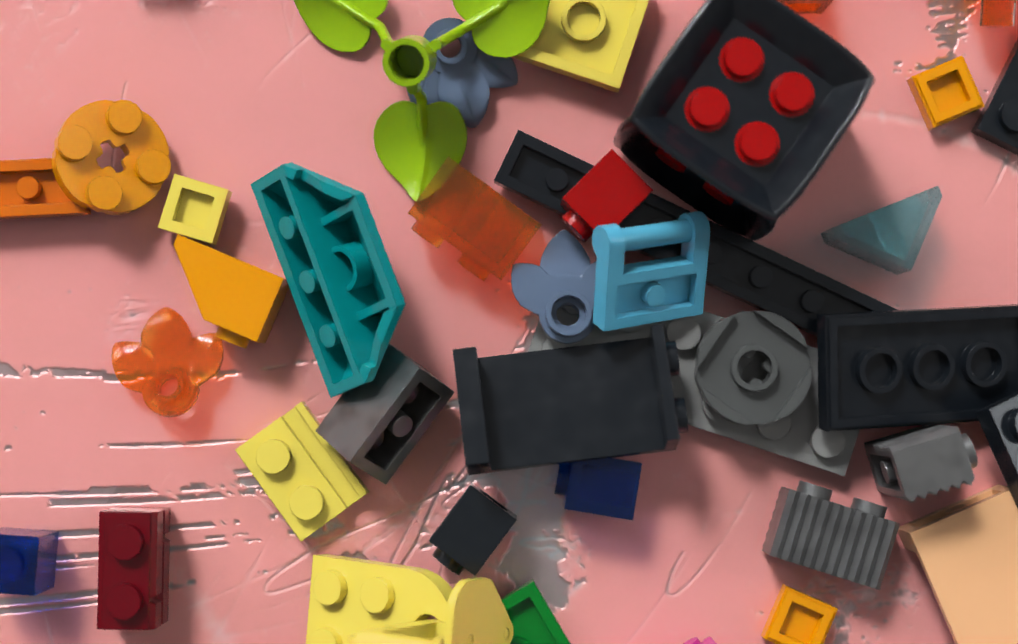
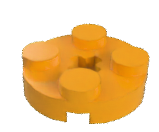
M129 100L95 101L77 109L62 124L55 139L54 151L52 152L53 173L65 195L75 204L85 209L90 208L96 212H103L108 215L126 214L148 203L158 194L164 180L168 178L171 172L168 143L161 128L150 115L140 110L137 104ZM109 143L113 149L118 147L122 149L125 157L121 160L122 167L124 168L121 172L116 173L111 166L101 168L98 165L97 159L103 154L101 144Z

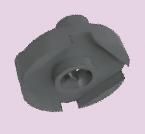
M742 311L719 320L706 332L695 355L694 380L707 405L721 417L738 424L764 425L787 417L798 408L806 397L812 381V367L810 368V357L807 352L808 346L801 332L784 317L769 311ZM758 352L765 357L762 362V368L768 372L767 376L763 381L753 378L746 383L740 377L743 369L738 365V362L742 355L752 358Z

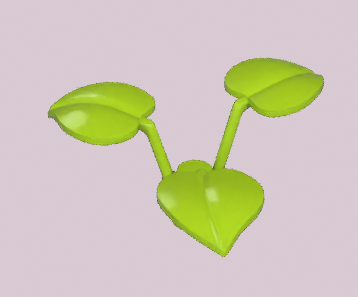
M294 0L310 31L324 45L334 50L356 52L366 46L370 39L372 28L376 30L381 40V48L385 50L383 55L385 74L393 83L407 87L408 93L415 96L416 103L402 100L387 107L376 121L374 145L384 167L404 187L409 196L415 202H419L439 190L453 175L463 158L468 138L467 126L460 110L454 104L447 101H438L427 105V96L420 86V82L429 77L436 67V51L472 30V37L476 46L484 53L502 58L517 56L530 48L539 38L546 22L550 0H452L456 11L466 21L431 42L419 35H408L394 41L385 24L377 19L387 8L389 0Z

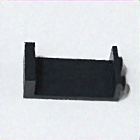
M663 324L652 325L648 338L478 358L476 347L453 349L465 464L468 475L676 450L680 441L679 433L688 432L685 400L683 397L674 398L671 376H678L680 373L677 346L675 341H665Z

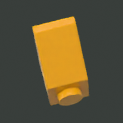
M178 234L173 245L203 320L219 326L215 336L247 349L250 339L265 344L289 289L287 280Z

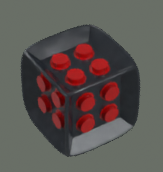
M706 0L648 81L631 116L618 127L613 142L642 172L691 207L703 212L706 217L717 224L752 241H756L774 229L778 218L792 206L818 173L860 111L871 87L875 83V77L862 61L847 48L778 0Z

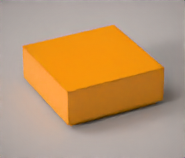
M963 55L914 75L907 80L928 131L985 107Z
M782 584L761 636L775 644H823L838 609Z

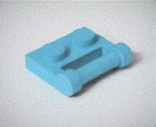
M695 211L683 213L679 216L678 220L625 228H621L615 223L596 226L592 234V246L597 256L593 324L605 332L703 314L710 243V224L706 215L703 212ZM677 243L682 244L681 256L624 264L625 251Z

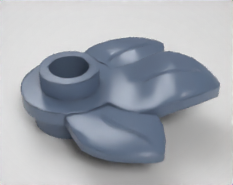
M456 18L437 20L428 27L423 37L431 42L464 21ZM471 30L458 38L461 48L456 56L445 57L440 49L436 51V67L429 77L420 82V86L427 96V105L438 101L450 102L460 110L466 126L475 128L479 125L487 111L490 98L489 88L514 86L518 83V74L511 57H494L481 51L473 40ZM408 93L410 101L416 103L415 96Z
M561 230L552 238L543 252L540 266L529 263H517L512 266L511 286L517 302L526 310L539 316L543 331L552 340L563 344L576 343L586 338L595 326L593 324L596 262L590 263L586 251L569 231ZM563 306L573 307L578 313V321L571 326L561 324L557 319L558 309Z

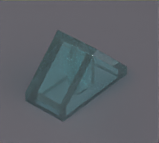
M935 186L821 233V236L826 245L897 275L911 271L941 201V191L939 186Z

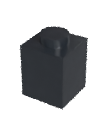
M471 482L430 537L429 541L437 547L432 555L445 567L458 575L461 574L464 568L473 575H476L516 522L517 517L513 512Z

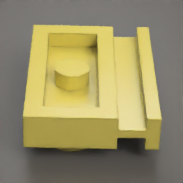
M304 401L294 406L289 412L279 417L235 449L300 541H303L369 493V490L348 461L316 432L320 423Z

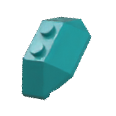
M292 162L282 164L253 182L251 187L330 398L374 380L406 303L364 193Z

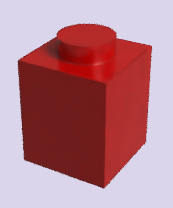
M611 149L562 198L560 205L567 212L561 219L575 235L586 242L592 236L596 226L612 223L620 225L648 198L653 189Z

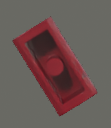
M113 507L99 512L97 629L155 630L161 624L168 621L170 540L165 538V534L170 532V508Z

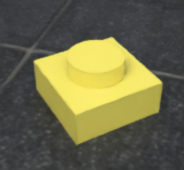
M174 173L158 228L216 246L232 192L222 187Z

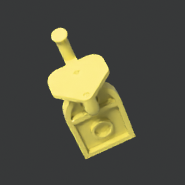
M331 554L313 555L306 644H510L513 639V624L495 584L490 578L463 579L452 589L441 576L420 567ZM431 615L435 617V619H428V618H429Z

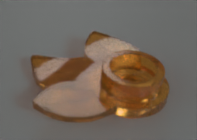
M163 307L147 321L141 333V342L121 341L113 345L111 353L112 366L120 383L131 391L142 393L146 405L154 413L163 417H177L186 413L194 406L199 397L200 385L218 373L224 356L223 341L215 336L216 333L202 334L193 338L184 318L175 310ZM170 379H176L178 381L176 391L168 396L162 395L161 388L163 384Z

